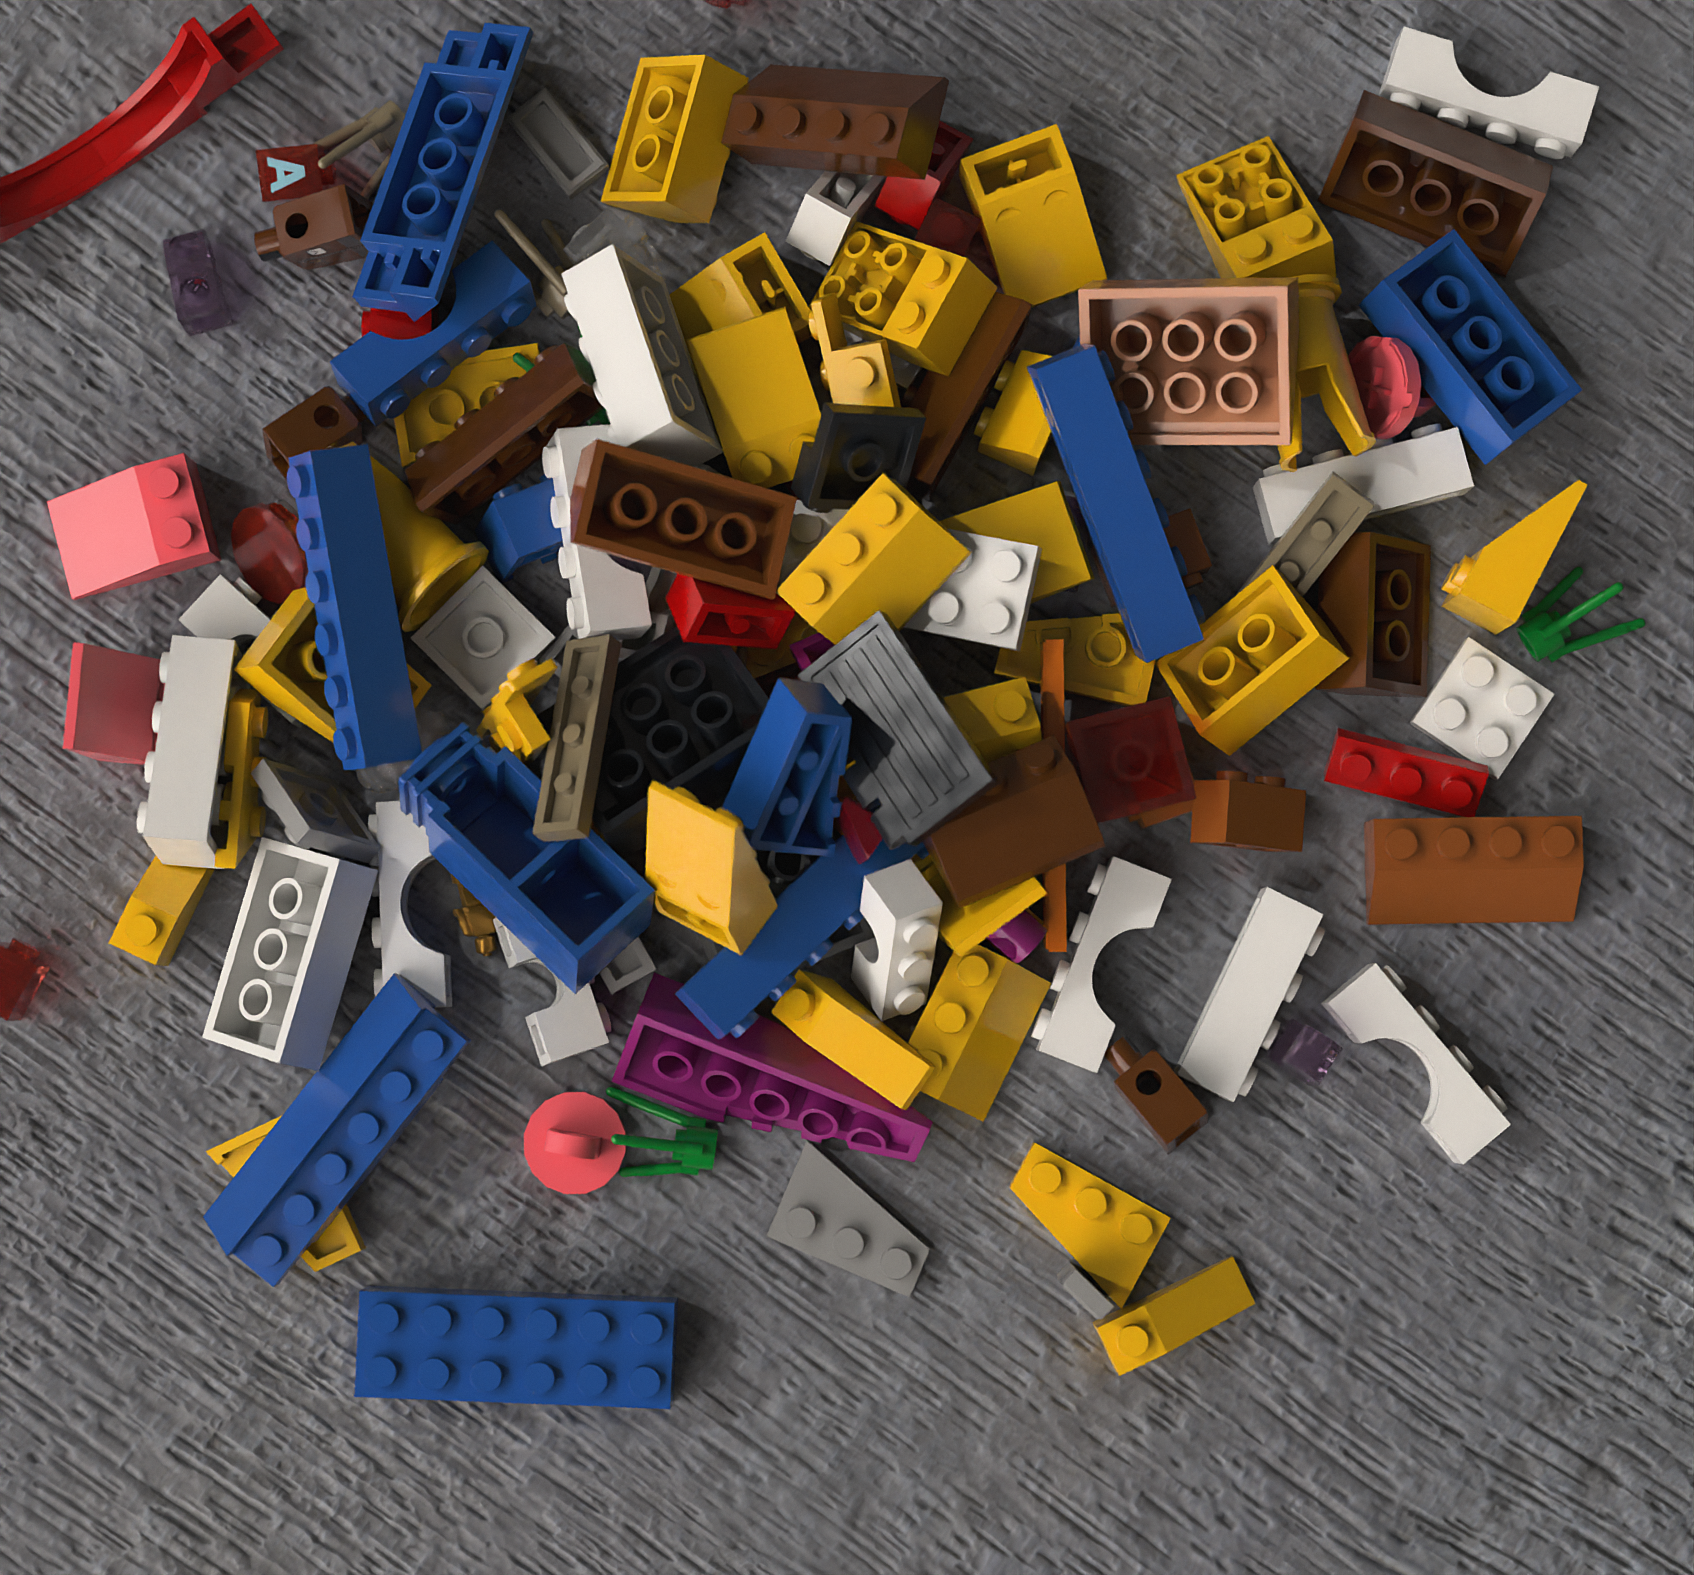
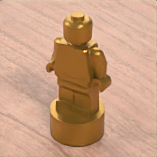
M451 874L452 883L458 886L463 906L460 909H453V914L458 917L459 926L465 936L478 937L474 940L476 952L483 954V957L490 956L497 948L495 937L490 935V933L496 932L493 919L496 917Z

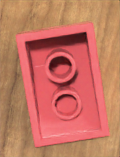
M185 453L133 466L47 501L73 600L221 561L198 467Z
M73 642L63 749L98 761L145 765L147 753L155 751L158 733H154L152 729V714L155 702L163 701L165 683H161L159 676L160 659L86 643Z

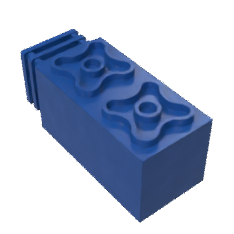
M462 722L451 733L439 738L428 746L398 779L400 809L405 815L411 813L413 815V822L418 827L422 825L425 827L426 835L429 837V852L574 994L578 993L650 926L655 890L591 828L588 838L544 842L533 835L542 781L508 748L504 747L498 753L491 747L485 749L483 747V739L477 734L472 736L470 734V727L465 722Z

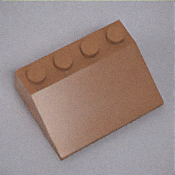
M1298 277L1092 280L1078 289L1080 345L1084 343L1095 345L1097 352L1104 350L1115 374V380L1109 382L1115 401H1124L1133 422V429L1127 431L1132 445L1292 444L1299 341Z

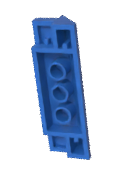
M485 23L481 33L448 30L437 63L424 62L360 239L369 252L352 297L361 307L406 312L415 322L439 303L534 34L530 27Z
M397 973L391 976L322 1064L319 1071L315 1073L203 1216L226 1256L234 1254L272 1287L280 1284L310 1244L320 1238L444 1079L442 1077L471 1041L469 1037L434 1010L435 1004Z

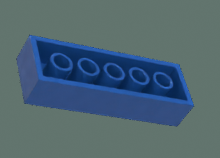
M367 1286L359 1291L354 1397L671 1409L674 1402L678 1297Z

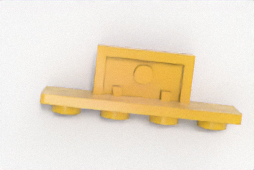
M825 294L811 302L812 310L809 312V327L813 338L816 341L819 340L823 356V360L820 363L821 381L825 390L831 392L833 403L901 408L887 340L882 339L847 346L836 294Z
M533 658L507 674L509 680L498 687L500 692L490 699L492 704L482 711L485 717L476 729L481 739L490 735L489 742L496 753L506 747L525 766L533 763L551 740L530 705L558 668L553 658L540 665Z

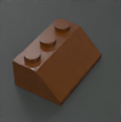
M1374 532L1353 533L1319 575L1318 606L1316 609V613L1326 623L1349 659L1316 685L1315 690L1345 695L1427 697L1431 545Z
M1054 735L987 763L1000 783L923 841L959 909L1105 846L1103 836L1077 773Z

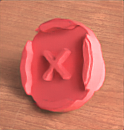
M1370 336L1357 343L1348 355L1370 432L1374 433L1375 439H1390L1402 433L1413 418L1421 417L1436 404L1421 385L1420 370L1411 348L1400 339Z
M563 1092L545 1100L531 1115L524 1132V1155L531 1172L546 1187L563 1194H587L605 1186L620 1170L627 1152V1146L613 1144L611 1138L614 1134L627 1135V1131L618 1112L605 1099L588 1092Z

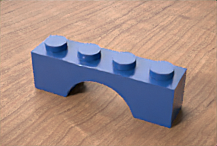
M493 240L452 270L456 283L455 303L449 316L435 330L426 335L406 340L386 338L370 331L329 361L340 388L375 427L387 418L392 419L402 414L409 406L411 400L428 387L434 388L443 383L450 375L452 369L468 357H476L483 353L493 338L508 327H515L524 322L532 309L537 306L531 281Z

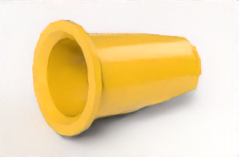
M1328 274L1295 276L1298 277L1299 341L1293 436L1291 445H1277L1281 457L1279 463L1282 471H1297L1296 455L1302 452L1301 399L1315 394H1320L1324 411L1353 456H1359L1366 450L1371 449L1376 443L1374 433L1370 432L1333 309V304L1342 294L1338 278Z
M352 441L342 447L355 446L357 444ZM370 455L395 601L398 607L400 628L406 633L422 627L484 565L489 551L480 541L464 544L440 519L422 513L415 504L412 491L398 477Z

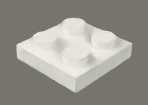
M484 566L411 637L482 710L492 704L490 699L500 692L498 687L509 680L507 674L530 659L534 658L536 661L557 639Z
M1468 637L1464 640L1409 724L1460 758L1488 765L1489 777L1497 780L1554 696V693Z

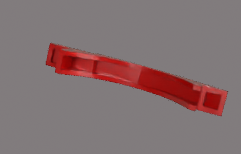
M250 3L212 32H209L195 17L191 18L181 26L171 49L154 72L129 98L108 116L73 141L46 157L0 177V244L55 214L147 156L207 114L205 106L283 51V46L257 9Z

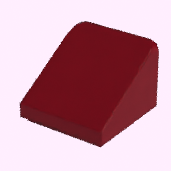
M845 797L840 801V816L835 818L856 862L861 865L870 858L882 837L870 820V816L873 813L870 810L865 811L861 804L851 797Z

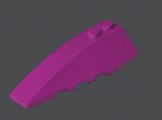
M657 973L653 974L611 1082L709 1120L724 1123L726 1116L752 1121V1129L772 1132L773 1126L802 1131L801 1139L822 1143L823 1139L831 1137L846 1140L848 1147L853 1150L915 1162L933 1122L910 1105L907 1110L899 1108L805 1043L792 1030L761 1015L738 1038L729 1032L726 1036L717 1039L675 995L684 984Z

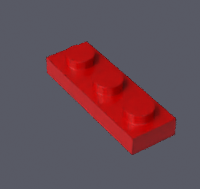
M1342 728L1337 729L1324 770L1325 782L1464 817H1475L1489 776L1488 765Z

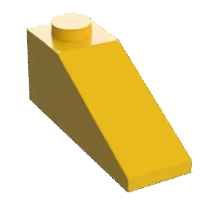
M155 856L132 893L109 940V944L154 965L169 966L214 872V868L165 865Z
M798 970L794 976L797 980L796 983L780 997L771 1013L805 1043L899 1108L907 1110L935 1069V1066L833 979Z
M1230 1256L1123 1307L1122 1310L1114 1311L1106 1315L1102 1320L1098 1319L1092 1323L1115 1371L1121 1376L1169 1353L1256 1303L1234 1257Z

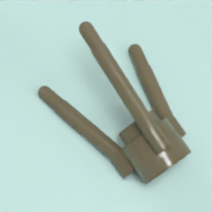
M389 100L379 109L377 107L373 108L362 118L291 155L289 162L298 164L349 137L351 138L318 161L320 168L324 169L335 161L340 160L366 141H369L379 153L384 152L388 148L390 153L360 193V195L369 200L381 184L405 114L392 100Z
M497 210L495 212L496 219L545 275L538 284V287L543 291L542 295L533 289L536 305L547 317H550L554 312L561 319L570 316L571 314L564 300V296L568 292L561 274L565 270L561 265L553 268L505 212ZM543 219L541 225L566 270L572 268L576 263L561 237L556 232L551 221Z

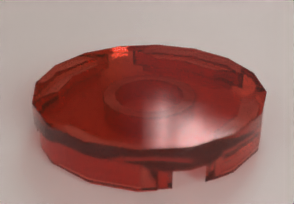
M261 502L242 509L234 519L231 532L233 554L239 570L248 584L264 599L281 604L284 603L293 590L306 587V576L309 573L305 551L302 550L297 540L296 527L299 519L280 504L274 502L263 504Z

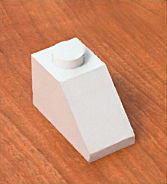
M825 171L805 194L785 242L800 249L808 258L819 260L830 266L837 257L856 221L861 222L886 176Z

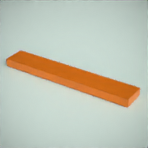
M1042 639V642H1040L1041 738L1043 740L1054 735L1065 752L1064 639ZM1065 863L1042 873V887L1047 893L1043 896V926L1047 929L1043 937V946L1048 952H1067Z

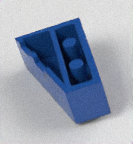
M545 474L539 478L541 483L523 489L522 485L518 483L493 495L494 501H492L474 530L479 541L489 551L487 559L496 579L501 584L514 579L512 574L520 566L541 559L543 565L557 559L556 552H559L560 547H564L561 528H555L551 519L550 503L551 498L555 497L553 478H547Z
M778 678L722 809L731 812L743 823L744 829L742 831L749 845L755 850L835 857L836 843L831 837L834 817L840 816L841 802L837 798L839 776L845 775L852 718L824 684Z

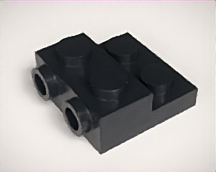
M824 403L814 442L803 441L791 490L807 509L818 513H830L833 509L850 510L882 473L897 481L906 489L926 417L916 408Z

